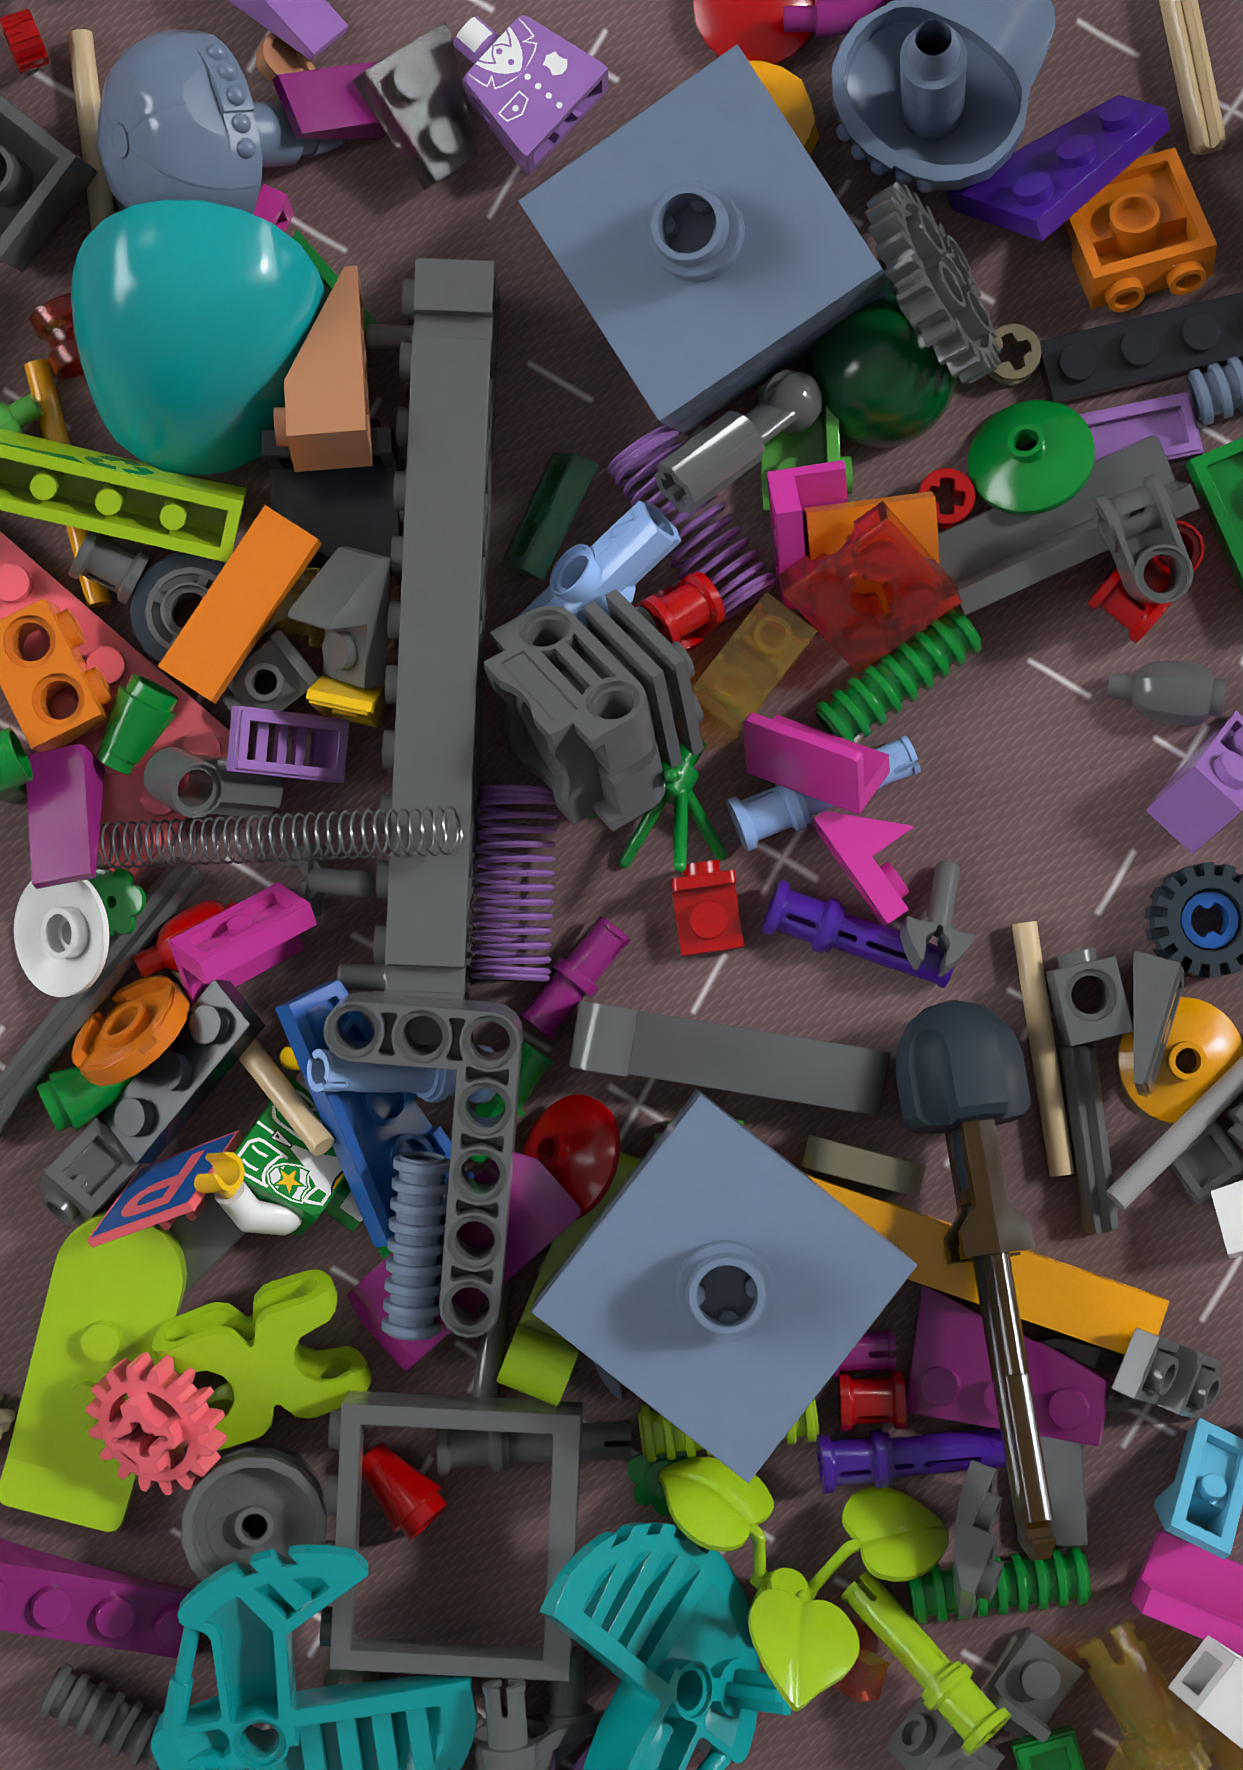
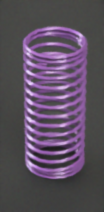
M667 425L661 426L632 443L608 465L607 473H610L611 478L615 479V485L625 486L623 497L633 498L631 508L645 493L658 487V484L654 477L641 489L629 492L631 487L637 481L658 471V463L685 444L678 443L669 448L677 439L679 431ZM642 468L633 477L620 481L621 478ZM659 491L648 501L656 504L667 497ZM718 494L691 514L680 511L669 520L670 523L674 526L689 518L711 503ZM670 501L660 510L665 515L676 508ZM720 502L689 522L678 531L680 538L698 529L726 508L727 502ZM735 514L725 515L697 534L688 543L672 550L666 555L667 557L674 556L671 559L670 568H682L679 571V580L690 574L685 573L698 560L722 547L742 531L743 526H735L713 540L696 555L677 563L689 549L710 538L731 523ZM751 538L741 539L713 558L705 566L695 571L705 574L745 548L750 543ZM753 549L747 552L710 580L715 585L718 581L754 559L758 555L759 550ZM761 561L755 564L725 587L718 590L720 596L723 597L727 592L759 573L766 567V562ZM774 573L762 574L722 600L725 608V619L723 622L737 615L768 593L777 583L778 578H773Z
M480 786L478 788L480 793L477 796L482 801L477 803V807L490 813L480 815L476 820L479 824L492 828L480 829L475 834L480 839L492 842L478 844L475 850L478 853L490 855L491 857L478 858L474 863L477 867L494 871L479 872L473 876L478 882L492 884L491 886L477 887L473 890V893L476 896L496 900L475 902L472 905L475 910L494 914L475 916L471 920L476 925L500 929L473 931L471 936L474 939L497 943L473 945L470 949L476 954L503 958L472 960L470 962L471 967L469 968L472 972L469 975L471 978L548 982L551 979L548 976L551 973L548 968L514 967L497 964L549 963L552 960L549 956L498 950L549 949L552 946L550 942L492 935L550 934L553 932L550 927L495 921L551 920L554 916L551 913L490 906H549L554 903L549 898L492 892L552 891L555 887L552 884L501 880L490 877H552L556 873L553 870L521 868L490 863L554 862L556 860L554 856L498 851L491 848H554L557 844L554 841L516 839L488 834L555 833L558 831L555 827L518 825L490 820L508 818L556 819L558 815L553 812L520 811L488 805H556L554 794L550 788L540 786Z

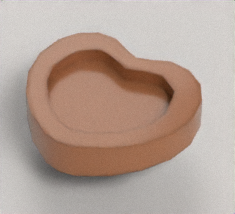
M272 32L260 43L256 52L257 69L272 84H274L272 79L278 74L316 69L308 58Z

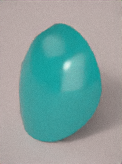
M159 200L135 204L103 219L86 237L77 253L72 273L71 305L81 365L91 397L109 432L117 443L140 461L180 474L209 475L228 472L257 459L262 454V430H275L274 408L285 407L284 379L326 302L324 285L319 271L301 244L272 222L241 209L204 200Z

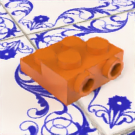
M1175 147L1138 157L1064 222L1072 243V263L1091 310L1108 305L1109 309L1113 312L1128 311L1139 305L1146 294L1168 288L1174 295H1186L1199 289L1205 283L1207 277L1213 276L1217 242Z

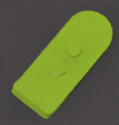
M104 1211L82 1222L65 1240L57 1254L8 1456L0 1479V1502L14 1509L106 1533L119 1532L125 1524L138 1475L131 1473L122 1480L117 1476L121 1465L116 1458L104 1461L99 1455L107 1445L104 1439H96L89 1436L88 1431L99 1419L86 1413V1406L96 1398L91 1391L93 1386L125 1357L132 1362L142 1352H148L154 1366L159 1362L152 1348V1342L160 1326L176 1317L180 1312L187 1282V1267L178 1240L170 1230H164L159 1224L92 1248L87 1239L108 1212Z

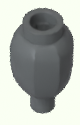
M1154 661L1144 665L1135 675L1110 672L1106 697L1132 700V704L1138 713L1154 721L1181 726H1199L1206 721L1208 716L1221 718L1226 680L1213 678L1212 672L1201 664L1181 661Z

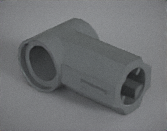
M167 747L156 752L149 759L144 770V785L148 794L158 802L190 818H201L208 814L243 815L246 817L256 815L258 818L266 814L270 817L272 812L280 807L284 788L280 777L226 771L227 757L192 754L177 747ZM190 772L187 786L178 793V785L181 778Z

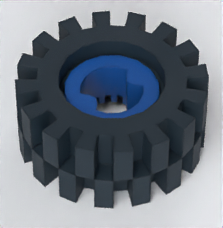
M1203 862L1183 867L1181 870L1166 876L1163 879L1165 882L1160 887H1155L1150 895V898H1153L1151 907H1146L1144 919H1149L1150 929L1145 930L1147 940H1153L1156 946L1153 952L1156 956L1180 962L1184 973L1188 974V977H1221L1242 970L1243 874L1240 875L1235 872L1236 867ZM1216 906L1218 911L1222 913V929L1218 933L1210 931L1199 936L1193 930L1191 924V915L1194 908L1197 907L1204 910Z

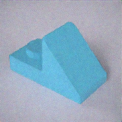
M1199 1418L1188 1428L1175 1480L1155 1499L1154 1508L1165 1531L1225 1560L1231 1554L1243 1506V1439Z

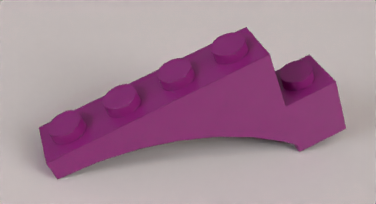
M0 1538V1631L178 1659L184 1626L179 1623L178 1610L181 1601L194 1588L99 1568ZM200 1632V1635H199L198 1645H199V1642H200V1638H201L202 1632Z

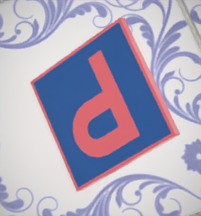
M235 1131L155 1161L153 1164L150 1163L142 1166L134 1174L87 1239L90 1246L93 1248L159 1224L164 1230H169L177 1217L186 1214L190 1221H194L206 1204L204 1199L206 1193L196 1190L194 1179L197 1174L214 1173L212 1164L205 1158L206 1154L219 1152L234 1153L244 1139L240 1131Z

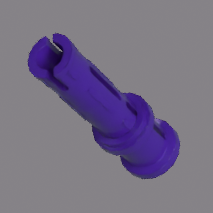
M779 879L761 928V933L770 936L777 931L811 943L812 951L822 954L823 951L829 953L832 948L872 961L883 967L937 984L941 988L947 986L954 970L953 968L944 976L938 977L943 952L938 945L928 942L926 943L924 960L918 970L915 971L904 952L899 930L846 913L845 905L840 904L838 899L830 897L824 902L790 890V883Z
M997 1428L890 1438L888 1432L883 1433L882 1430H872L869 1437L835 1441H831L828 1435H820L816 1438L817 1465L823 1494L834 1493L836 1486L874 1482L877 1489L888 1488L889 1484H894L895 1478L968 1471L971 1460L991 1468L1006 1467L1001 1430Z

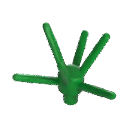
M679 742L683 763L674 768H671L660 757L666 783L665 794L660 803L643 815L618 860L621 868H628L666 803L674 805L673 866L675 871L683 872L687 865L688 811L716 859L723 861L727 858L726 849L692 791L699 778V774L694 769V766L703 751L693 756ZM594 813L591 816L587 817V819H593L598 815Z

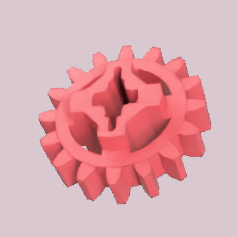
M142 1352L132 1362L125 1357L93 1386L91 1391L96 1398L86 1406V1413L99 1419L88 1431L89 1436L96 1439H104L107 1445L99 1455L104 1461L116 1458L121 1464L117 1476L122 1480L131 1473L138 1475V1482L142 1491L147 1492L158 1481L164 1495H171L179 1485L185 1490L191 1489L220 1460L221 1456L217 1453V1450L227 1441V1435L214 1428L225 1417L224 1411L209 1408L206 1402L214 1393L211 1386L197 1389L192 1384L196 1371L191 1367L181 1375L175 1372L171 1356L166 1355L155 1366L148 1352ZM188 1445L187 1453L185 1454L184 1448Z

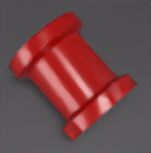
M893 1371L890 1378L851 1379L848 1373L838 1375V1410L841 1431H851L853 1425L886 1423H892L895 1430L906 1429V1393L903 1371Z

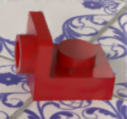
M719 860L687 864L686 869L682 872L683 877L670 880L681 956L743 948L744 940L735 886V870L721 871Z

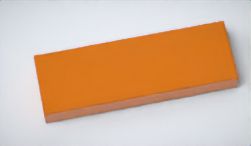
M264 505L158 667L216 704L322 545L319 539Z

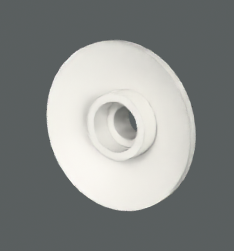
M88 880L36 889L31 881L19 899L14 918L15 948L21 967L29 980L39 990L54 997L79 995L90 988L102 972L109 949V924L104 904L98 892Z

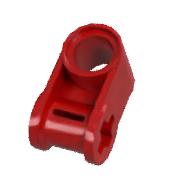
M1176 520L1194 572L1204 557L1205 546L1202 536L1194 526L1185 521ZM1157 556L1151 558L1144 568V581L1148 588L1158 593L1166 587L1170 579L1169 568L1162 565ZM1117 567L1087 602L1092 609L1101 607L1129 630L1128 638L1135 644L1152 628L1172 603L1148 604L1138 602L1129 596L1123 587Z
M699 571L685 576L673 588L669 586L634 606L635 608L639 606L644 607L654 619L658 627L657 630L670 643L678 641L686 649L687 653L703 643V638L725 619V608L717 588L704 573Z

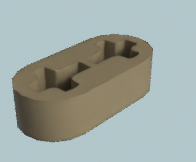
M814 1135L808 1136L801 1166L815 1171L919 1197L927 1167L925 1164Z

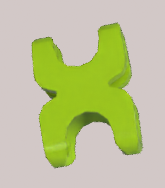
M319 1269L307 1270L263 1285L254 1295L253 1311L250 1316H245L230 1303L214 1302L168 1320L156 1332L152 1348L158 1361L168 1355L173 1358L174 1371L180 1375L191 1367L196 1372L210 1371L223 1376L227 1380L225 1384L213 1390L214 1393L206 1401L209 1408L223 1410L225 1417L214 1427L227 1435V1441L218 1450L263 1436L272 1426L273 1411L276 1405H281L295 1417L311 1419L329 1413L332 1409L341 1408V1404L349 1391L368 1390L372 1380V1373L364 1356L357 1349L351 1346H341L315 1350L299 1342L302 1336L330 1321L336 1310L338 1292L331 1276Z

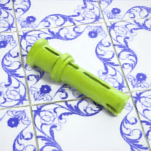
M866 1571L859 1577L861 1583L857 1585L854 1581L844 1591L841 1598L853 1608L925 1690L921 1695L925 1700L923 1704L930 1712L938 1710L962 1737L964 1740L962 1748L970 1756L989 1741L1012 1715L1005 1707L997 1709L971 1680L973 1671L967 1664L962 1665L960 1661L952 1663L882 1583L869 1571Z

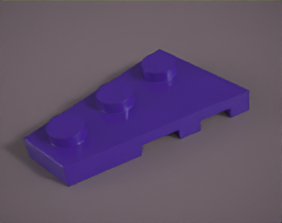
M1117 95L1015 151L1011 158L988 180L963 188L961 191H947L952 210L1042 242L1170 130L1166 109Z

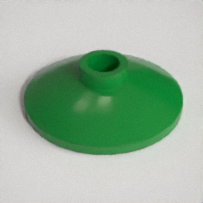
M1047 400L1019 402L994 414L978 430L969 449V475L978 494L994 508L1016 515L1045 513L1068 502L1086 484L1095 462V444L1087 423L1071 408ZM1027 443H1037V445L1029 451L1018 450L1021 446Z

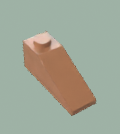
M344 266L284 379L285 407L274 408L276 443L278 447L289 446L295 472L373 466L365 313L357 266Z

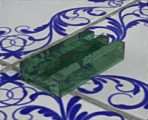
M552 453L499 566L519 577L525 578L527 576L532 579L536 577L540 580H545L598 464L579 453Z

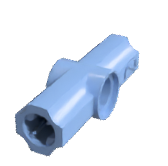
M648 500L644 503L638 501L591 547L585 544H578L567 550L552 570L550 586L520 615L541 606L553 605L563 607L573 613L588 629L583 607L595 601L610 617L605 595L617 589L631 603L636 590L635 584L681 542L677 528L670 523L664 513Z

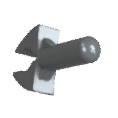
M309 843L308 847L313 855L316 844ZM305 844L297 848L300 855L304 851ZM320 845L323 854L326 852L327 846ZM319 850L314 857L320 858L322 856ZM295 851V853L293 854L292 858H296V859H297L299 856L297 855V853H296V851ZM306 851L303 857L309 858L311 856ZM325 858L320 861L314 859L310 861H303L301 859L297 862L288 860L279 864L280 866L299 868L302 874L307 876V880L301 882L296 889H288L308 901L315 916L322 915V901L325 894L369 897L376 888V879L372 873L368 871L328 868V860Z
M941 861L935 866L927 918L921 921L907 916L900 927V938L904 952L915 971L918 970L924 960L926 943L930 941L932 936L936 937V943L943 952L938 977L944 976L958 964L975 936L971 933L958 931L952 923L960 877V867L954 862Z

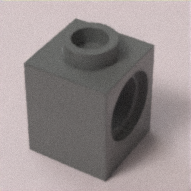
M1091 947L1058 955L1059 968L1044 971L1049 1001L1061 1046H1075L1134 1032L1116 956L1097 959L1095 948ZM1084 976L1094 980L1101 992L1098 1006L1087 1014L1079 1011L1071 998L1074 984Z

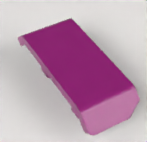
M514 1152L504 1284L581 1215L579 1205L537 1158ZM493 1160L472 1180L487 1183L496 1179L500 1174L496 1162ZM446 1214L442 1215V1219H444L445 1221ZM479 1221L467 1222L459 1228V1235L462 1240L472 1247H485L495 1239L491 1228ZM445 1234L440 1235V1239L444 1240ZM443 1254L439 1256V1259H441L442 1261H443ZM385 1258L347 1296L361 1323L402 1369L408 1370L447 1336L451 1330L445 1326L439 1314L434 1319L440 1322V1333L430 1339L419 1341L402 1340L391 1337L382 1331V1319L389 1316L383 1310V1300L390 1296V1293L384 1289L385 1279L392 1276V1273L386 1270L387 1258ZM442 1274L437 1276V1279L441 1280ZM474 1287L462 1288L454 1294L458 1306L469 1312L475 1311L488 1299L484 1292ZM440 1295L436 1296V1299H438L439 1301Z

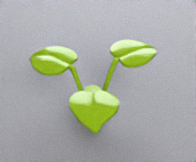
M695 1457L666 1466L661 1470L657 1478L664 1489L668 1510L674 1522L686 1537L695 1544L707 1550L726 1552L739 1549L745 1544L748 1537L753 1543L754 1571L750 1577V1583L758 1590L747 1612V1624L752 1643L764 1670L775 1688L794 1712L803 1709L821 1692L842 1680L852 1669L858 1657L860 1649L859 1637L848 1616L831 1602L814 1600L818 1590L852 1554L860 1551L865 1567L873 1576L893 1582L908 1581L930 1571L943 1557L949 1544V1532L944 1527L942 1520L920 1502L901 1491L889 1487L878 1489L876 1486L867 1487L854 1493L845 1504L842 1512L843 1527L853 1539L845 1542L819 1572L807 1582L801 1573L791 1568H779L771 1572L766 1571L765 1534L757 1525L762 1524L771 1516L774 1501L768 1488L756 1475L747 1483L717 1458Z

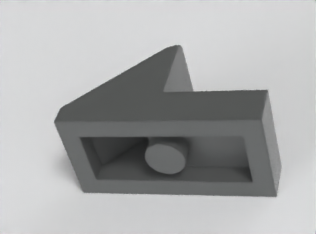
M349 546L338 547L290 608L288 618L325 629V639L322 648L324 657L323 675L361 688L384 686L391 558Z

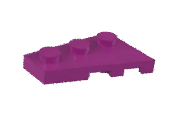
M922 1285L906 1412L1000 1429L981 1311H976L947 1296V1293ZM1023 1335L1039 1435L1093 1446L1102 1444L1110 1378L1039 1341L1035 1342Z

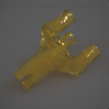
M1128 1618L1107 1629L1120 1651L1121 1659L1118 1662H1113L1101 1639L1097 1638V1636L1076 1648L1080 1659L1086 1658L1091 1666L1087 1671L1125 1736L1119 1741L1105 1770H1208L1212 1766V1762L1209 1759L1210 1752H1213L1223 1770H1243V1749L1194 1711L1188 1704H1181L1176 1694L1168 1688L1170 1683L1145 1640H1138L1133 1630L1137 1626L1132 1618Z

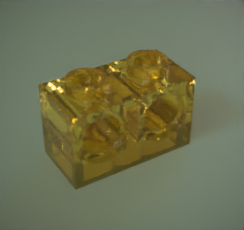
M766 592L692 687L693 694L702 708L704 717L736 741L743 732L742 722L749 713L757 714L812 643L817 630Z

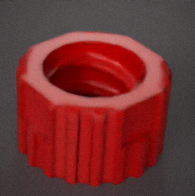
M26 8L0 18V26L20 74L49 64L45 46L29 9Z

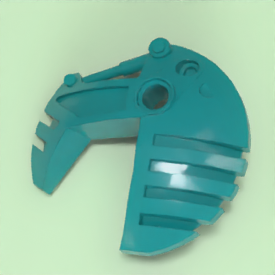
M654 1522L628 1523L622 1525L617 1532L606 1531L584 1545L558 1573L539 1611L553 1621L559 1629L578 1642L592 1657L621 1679L598 1724L583 1770H685L695 1748L706 1756L696 1770H725L730 1762L741 1763L746 1759L754 1736L758 1711L784 1716L791 1714L790 1706L775 1688L767 1673L760 1671V1660L752 1643L746 1619L749 1604L733 1570L718 1551L707 1550L695 1544L681 1530H677L678 1526Z
M310 1544L289 1546L288 1555L295 1562L273 1549L252 1554L249 1562L257 1572L235 1561L204 1579L181 1601L178 1619L179 1623L184 1626L176 1669L175 1673L170 1677L164 1712L158 1718L151 1739V1751L160 1770H449V1768L450 1770H461L471 1748L477 1724V1705L471 1676H407L296 1691L292 1631L368 1576V1561L355 1549ZM200 1632H203L211 1640L219 1695L189 1706L194 1682L191 1675ZM265 1723L273 1728L261 1730L253 1727L252 1724Z

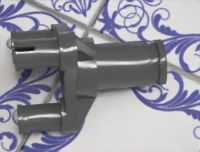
M572 1647L569 1682L547 1681L549 1707L540 1715L526 1716V1682L523 1679L508 1678V1687L506 1688L507 1707L503 1705L502 1678L485 1682L482 1685V1691L485 1695L486 1718H482V1715L477 1713L474 1739L464 1765L470 1770H557L556 1767L585 1738L595 1734L594 1707L587 1704L584 1666L585 1650H580V1647Z

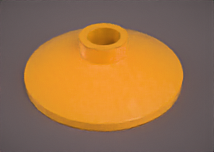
M1181 997L1152 1095L1149 1094L1148 1097L1138 1095L1134 1084V1032L1122 1034L1117 1053L1119 1077L1127 1095L1143 1112L1158 1120L1175 1123L1243 1056V1042L1232 1021L1218 1008L1199 999ZM1133 1017V1019H1132L1131 1021H1132V1025H1133V1029H1134V1017ZM1185 1048L1192 1050L1197 1060L1195 1068L1188 1073L1181 1072L1176 1066V1056Z

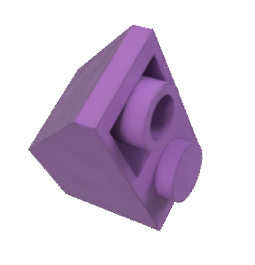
M1237 710L1218 727L1167 781L1146 809L1191 854H1194L1243 810V716Z

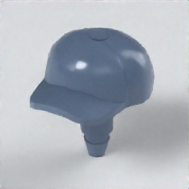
M893 0L887 3L886 6H882L862 17L843 39L832 65V105L840 123L836 129L837 137L842 141H849L852 145L851 154L856 160L865 159L870 163L871 171L874 174L883 175L886 173L895 178L901 185H915L922 193H928L932 190L961 191L963 188L988 180L1011 158L1024 134L1030 91L1045 61L1055 31V6L1052 1Z
M169 29L154 33L124 50L105 78L97 129V147L100 159L119 211L135 204L159 200H204L241 209L253 214L261 186L262 168L291 166L296 164L301 156L311 158L339 148L346 141V139L296 138L280 100L252 101L243 72L233 54L222 41L213 34L199 30Z

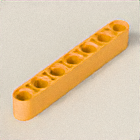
M804 1173L899 1247L917 1264V1267L907 1278L908 1280L979 1304L973 1262L947 1265L943 1239L951 1227V1223ZM1023 1251L1018 1256L1010 1257L1020 1319L1124 1355L1136 1327L1159 1335L1170 1300L1032 1251Z

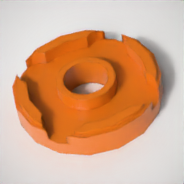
M154 975L140 978L114 993L115 995L111 999L116 1006L110 1009L105 1016L97 1010L84 1023L76 1036L71 1057L73 1063L80 1069L81 1074L90 1083L100 1087L118 1084L138 1074L159 1058L176 1039L187 1020L190 1003L184 991L168 977Z

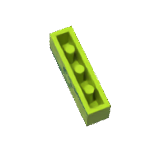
M0 429L1 511L226 563L233 554L247 486L200 475L180 474L154 467L145 462Z

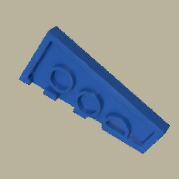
M340 980L325 982L275 1007V1010L323 1125L335 1139L333 1149L374 1247H386L388 1238L395 1236V1232L389 1229V1218L396 1216V1212L390 1209V1201L392 1197L398 1195V1192L392 1189V1178L399 1175V1171L393 1168L394 1157L404 1152L422 1151L438 1153L450 1160L451 1141L441 1126L433 1127L415 1102V1099L418 1097L416 1093L354 1091L320 1093L311 1089L307 1079L308 1060L314 1059L312 1055L314 1050H330L325 1042L323 1031L326 1018L338 1002L349 995ZM355 1010L342 1014L340 1020L341 1029L348 1038L357 1042H363L374 1037L375 1031L371 1029L370 1023L362 1012ZM467 1172L468 1177L471 1179L475 1178L472 1172ZM449 1173L445 1174L447 1180H449ZM448 1193L443 1195V1198L446 1200Z

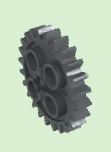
M896 182L871 197L866 202L869 209L865 211L867 218L872 224L868 227V230L876 241L875 252L886 264L887 269L884 273L893 282L892 286L895 290L898 304L910 325L918 333H922L927 347L931 345L934 347L939 363L941 365L946 363L951 375L954 378L959 376L963 384L967 382L971 384L998 369L997 366L1001 364L998 354L1001 353V350L994 338H997V335L991 324V316L979 299L982 294L975 286L976 281L972 276L971 268L957 242L950 235L946 236L943 225L935 223L929 206L923 207L917 193H911L906 184L900 186L899 182Z

